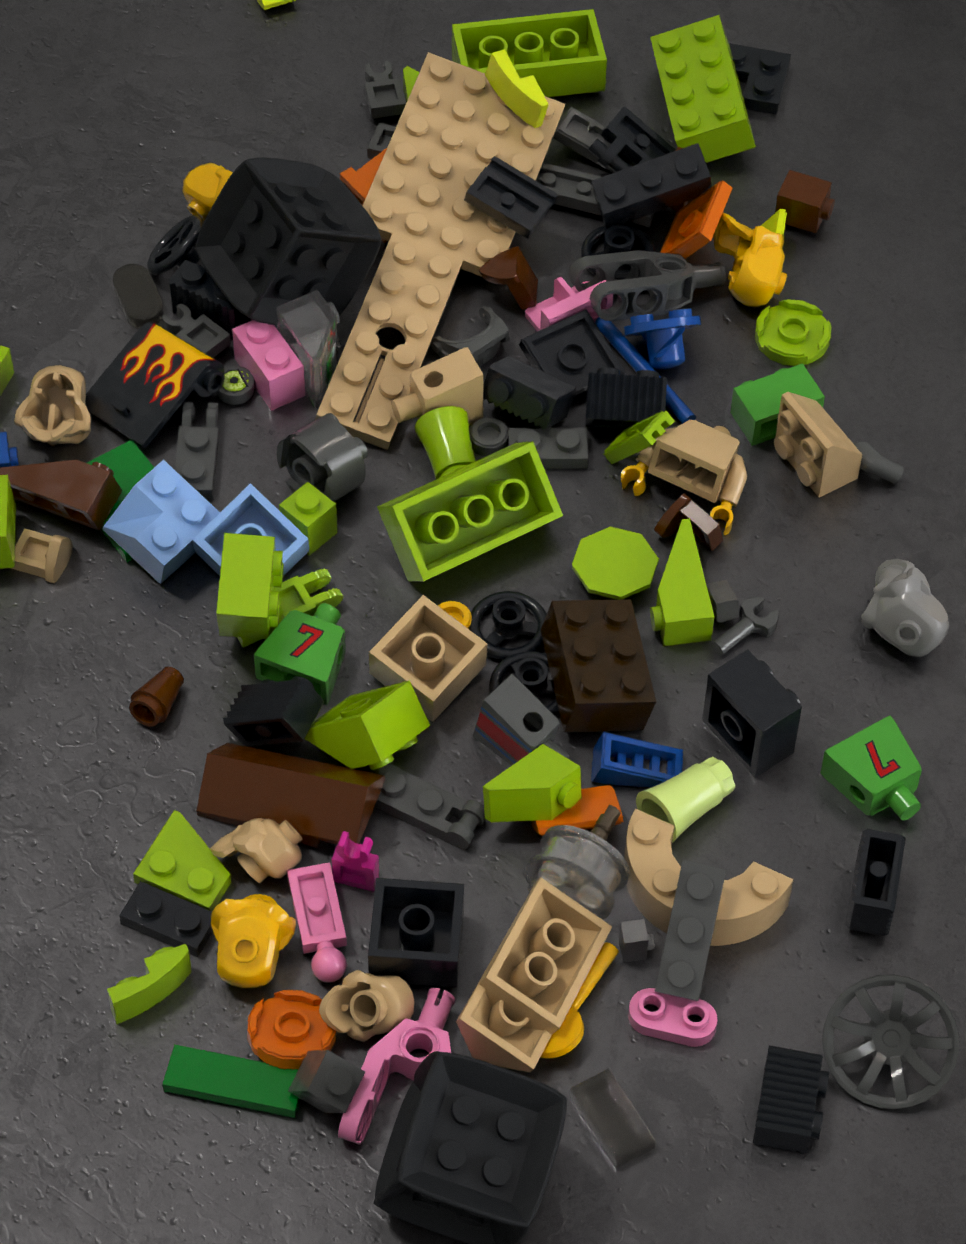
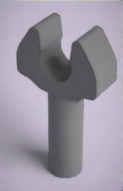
M765 597L747 598L740 604L739 615L742 617V620L711 643L712 649L716 654L722 656L751 633L762 635L765 638L770 637L776 630L780 611L775 609L766 617H758L756 614L763 609Z

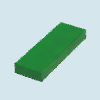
M175 1044L162 1084L164 1092L296 1118L301 1100L288 1092L299 1069H280L265 1062Z

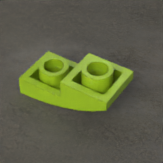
M186 944L175 948L165 947L159 949L152 956L144 958L146 975L125 978L118 982L116 986L107 989L111 1011L116 1024L127 1021L149 1010L174 992L192 972L189 950Z

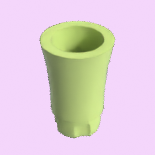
M710 757L700 764L692 765L659 785L639 792L636 797L637 809L674 825L673 843L690 825L720 804L724 797L734 791L733 774L722 760Z

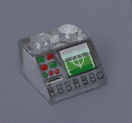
M315 290L276 307L277 330L304 366L305 395L313 407L319 409L338 364V349L341 348V343L337 335V324L340 323L338 311L332 302L327 303L320 292Z

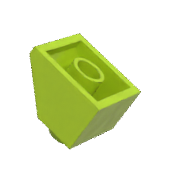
M409 680L350 695L315 720L305 739L350 769L369 765L371 770H375L391 763L394 760L393 753L405 750L418 742L416 736L428 728L430 724Z

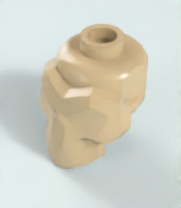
M254 818L242 825H238L235 830L221 837L209 849L214 856L221 858L231 857L238 852L241 853L237 857L238 862L256 882L261 883L268 876L276 879L284 877L287 874V870L293 869L301 861L302 853L297 844L302 840V837L286 820L279 825L271 819Z
M356 970L343 979L342 985L334 986L321 1001L319 1012L323 1021L339 1033L347 1032V1035L352 1039L365 1042L374 1035L390 1032L405 1018L411 1019L414 1013L415 1001L411 988L401 977L393 975L374 976L373 974Z

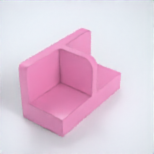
M558 277L554 280L553 297L536 304L534 307L527 308L525 310V317L537 332L586 309L595 322L599 316L591 306L590 294L597 285L606 282V280L579 292L575 287L571 288L562 277ZM613 293L603 298L600 305L602 309H608L613 306Z

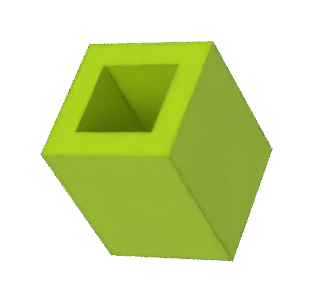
M306 482L279 504V511L309 539L308 556L338 533L336 503L309 482Z

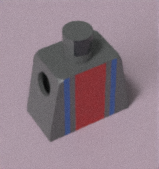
M513 674L484 699L473 737L511 766L542 744L568 759L570 757L554 742L560 726L558 719Z

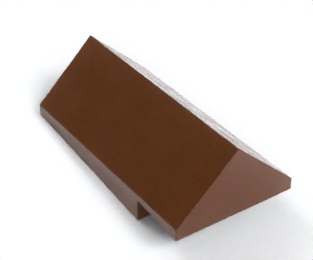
M226 743L207 753L196 812L197 816L234 826L242 825L254 818L271 819L279 825L286 820L302 837L299 843L315 848L318 847L320 840L338 845L343 831L349 832V839L359 844L382 790L385 775Z

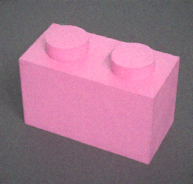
M252 320L232 329L234 358L240 367L248 369L253 375L255 389L271 411L305 396L304 366L275 325Z

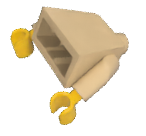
M688 420L678 427L665 429L662 436L656 438V442L652 446L639 453L636 458L637 465H630L622 470V489H625L630 481L636 480L633 486L634 496H640L644 493L646 489L644 474L648 470V473L713 503L719 500L721 502L720 506L714 507L710 512V516L714 520L723 519L726 521L724 535L729 534L731 531L734 517L731 509L732 506H737L747 480V471L743 457L737 454L740 445L739 440L732 437L728 429L723 426L712 428L696 420Z

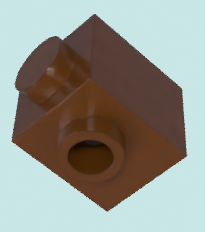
M789 170L777 194L775 213L779 209H785V212H787V225L817 233L822 220L828 221L834 208L835 199L830 198L832 182Z

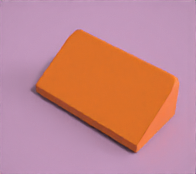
M611 785L581 789L582 799L573 807L566 809L553 820L532 821V827L540 836L592 829L599 816L605 813L609 805L616 807L621 813L615 825H619L624 821L614 788Z

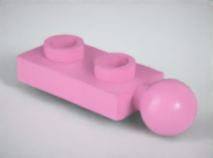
M330 862L287 870L303 954L316 952L311 962L313 974L323 982H335L344 975L347 967L344 954L336 948L347 946V940Z

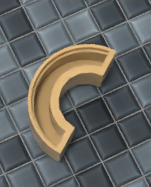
M635 808L628 825L624 857L626 886L634 904L643 916L655 927L667 934L681 866L672 854L674 825ZM753 861L744 873L732 879L724 880L710 946L740 943L769 929L783 915L789 905L793 879Z

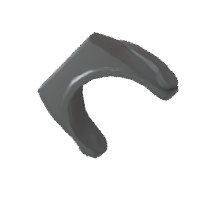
M483 306L479 309V314L488 325L485 330L463 340H447L436 336L431 341V348L439 357L443 358L468 347L476 363L481 367L482 364L494 358L499 350L500 342L510 340L509 330L504 321L495 314L491 307Z

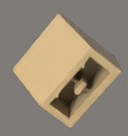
M791 392L782 394L774 446L779 456L787 459L795 468L800 481L805 486H810L820 498L858 479L862 453L816 400Z

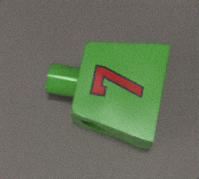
M326 603L320 604L313 616L298 610L290 611L254 654L256 679L277 682L291 680L295 676L303 677L313 684L314 690L323 698V704L327 705L330 701L346 650L345 630L337 625L341 618L340 612L334 606Z
M891 715L825 750L821 775L865 815L873 816L890 806L900 820L904 821L914 816L921 808V803L912 794L918 788L922 771L921 766Z

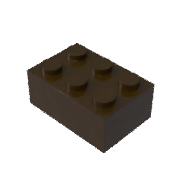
M631 599L552 601L543 622L541 634L563 731L644 730L656 704V698Z

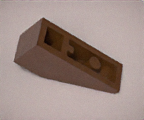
M76 459L0 467V475L8 474L15 500L99 531L122 493V489L113 477L114 472L99 462H93L90 465Z

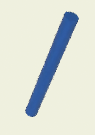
M600 317L596 319L595 324L602 335L635 372L640 370L655 371L611 321H605ZM667 384V408L682 424L688 420H696V415Z

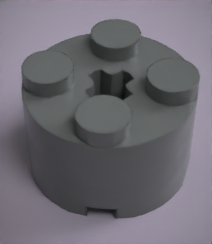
M332 413L317 418L278 443L277 462L280 469L286 466L291 478L286 480V483L293 493L306 482H309L335 502L361 486L365 480L366 469L364 459L368 456L367 447L360 438L352 437Z

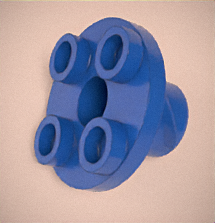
M692 308L669 311V319L655 321L653 314L630 317L631 325L624 327L625 336L642 335L647 344L649 364L653 368L670 369L685 362L682 333L685 329L700 326L701 318L700 316L692 315Z

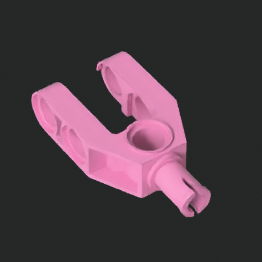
M440 988L429 989L419 1019L414 1021L405 1018L369 1049L361 1068L365 1071V1074L346 1112L342 1115L338 1138L359 1145L362 1144L390 1074L398 1072L414 1081L415 1071L427 1057H414L409 1054L411 1051L424 1049L429 1053L435 1051L451 1053L449 1032L443 1030L450 1010L456 1001L451 993L444 990L440 1000L438 998Z

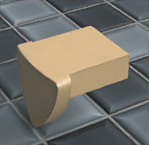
M24 529L15 546V568L11 569L45 578L47 582L55 583L62 575L71 557L73 549L71 539L60 535L50 536Z

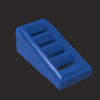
M603 732L593 749L591 781L608 785L654 787L682 772L683 750ZM610 757H614V762L610 761ZM626 758L632 759L631 766L626 765ZM644 759L649 760V770L643 769ZM660 761H667L666 774L660 772Z

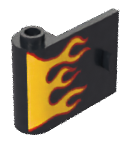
M148 322L135 333L86 393L85 405L91 415L146 449L192 391L202 397H207L222 387L225 379L224 365L157 323Z

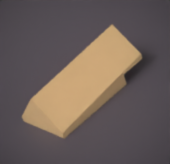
M541 877L530 891L456 1021L472 1058L499 1067L525 1072L534 1070L552 1034L560 1029L612 929L611 925Z

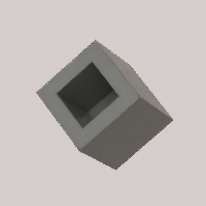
M329 1050L308 1051L288 1092L324 1113H345L365 1071Z

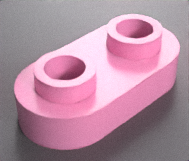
M655 988L642 989L634 994L630 1000L629 1022L633 1029L642 1035L691 1047L705 1045L715 1035L717 1014L715 1009L704 1000L699 999V1001L659 993L655 992ZM652 1004L656 1005L659 1009L650 1012L644 1006ZM698 1015L703 1020L692 1022L688 1019V1016Z

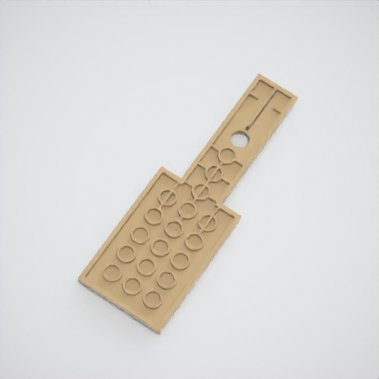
M428 52L363 204V207L375 222L381 239L388 241V244L315 420L328 413H332L352 437H358L364 442L386 450L389 449L399 424L394 416L391 401L410 394V374L414 370L421 368L460 269L481 276L479 272L480 267L494 256L509 250L516 233L514 230L464 201L467 190L484 168L490 164L494 156L536 181L565 107L564 103L545 96L549 105L541 127L534 128L517 116L501 100L490 85L485 73ZM385 327L395 328L404 335L405 344H400L393 350L386 349L379 344V338L376 333ZM381 355L386 356V357H385V360H384L383 358H380V356H381Z

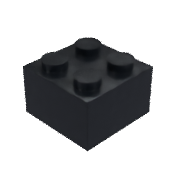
M747 649L708 674L702 721L755 778L794 753L802 706L797 695L792 690L785 689L777 681L767 663L762 660L758 661Z
M376 878L368 950L369 973L374 976H399L407 984L457 987L464 917V884Z

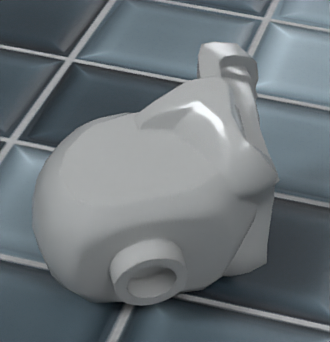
M898 558L886 560L876 571L875 587L873 588L874 594L868 607L861 615L862 624L868 629H875L882 638L909 656L922 657L927 655L940 645L947 635L949 629L948 615L943 605L931 594L925 575L918 568H915L913 563Z

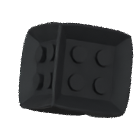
M259 157L243 161L231 174L201 227L196 250L203 266L223 294L239 312L248 318L270 325L315 328L333 323L346 309L376 259L381 245V235L365 208L347 186L331 172L310 163Z
M439 1051L430 1053L415 1071L414 1081L400 1107L379 1172L374 1205L401 1220L469 1244H518L527 1235L529 1225L534 1219L542 1201L565 1124L567 1097L542 1082L485 1061L456 1053Z

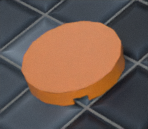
M282 990L274 993V997L267 999L265 1002L264 998L257 1002L248 1016L247 1041L253 1053L266 1064L280 1069H299L308 1051H331L336 1042V1031L321 1018L319 1008L322 999L317 995L302 990Z

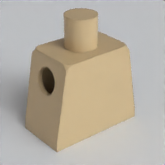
M469 348L460 349L414 370L410 374V394L391 401L396 420L399 423L415 417L418 420L425 413L445 406H456L464 409L468 414L469 426L483 418V373Z

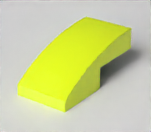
M505 49L491 53L485 76L501 100L522 120L534 128L541 127L549 104L534 75L519 78Z

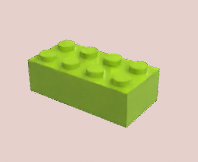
M594 9L452 24L453 62L486 74L491 53L505 49L519 78L534 75L542 93L546 97L605 91L607 58Z
M716 15L650 37L677 147L685 148L699 143L706 163L755 148L756 144L737 72L720 16Z
M533 441L514 443L377 506L407 580L422 582L563 516Z

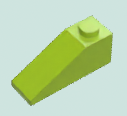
M690 518L681 520L658 588L656 606L650 607L653 631H660L663 646L712 640L714 613Z

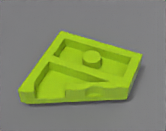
M176 810L173 811L133 873L134 883L144 882L209 911L214 910L231 884V874L213 855L209 847L184 816Z

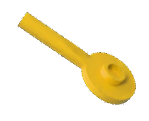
M608 942L603 944L560 1029L552 1034L540 1058L563 1056L580 1043L584 1034V1023L578 1010L618 955L619 951L613 944Z

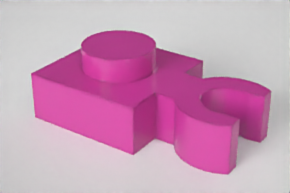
M342 832L331 859L334 882L372 892L375 891L376 878H379V856L370 853L373 846L371 838L365 837L363 844H357L349 839V832Z

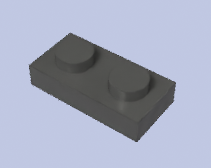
M508 428V446L514 443L533 441L544 469L588 468L587 428H547L544 430L542 428Z

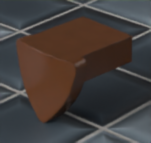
M519 246L494 256L480 267L479 272L484 280L508 286L522 310L536 306L538 279Z
M685 493L670 506L654 528V531L659 536L665 538L678 532L682 519L690 518L694 536L711 551L724 541L719 523Z

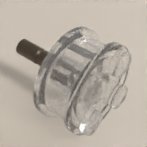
M609 805L605 813L599 816L591 832L568 825H557L547 829L541 839V854L533 856L525 867V877L529 884L528 892L530 893L536 881L541 877L602 920L607 918L615 905L613 894L615 891L623 889L631 876L630 868L625 858L606 841L621 814L616 807Z

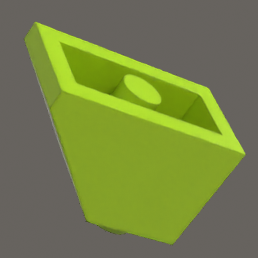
M540 745L483 786L485 819L490 822L553 820L582 799L580 766L548 746Z

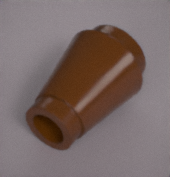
M164 667L162 671L131 695V703L129 705L131 715L145 726L152 727L157 725V723L164 722L184 683L182 674L173 667Z

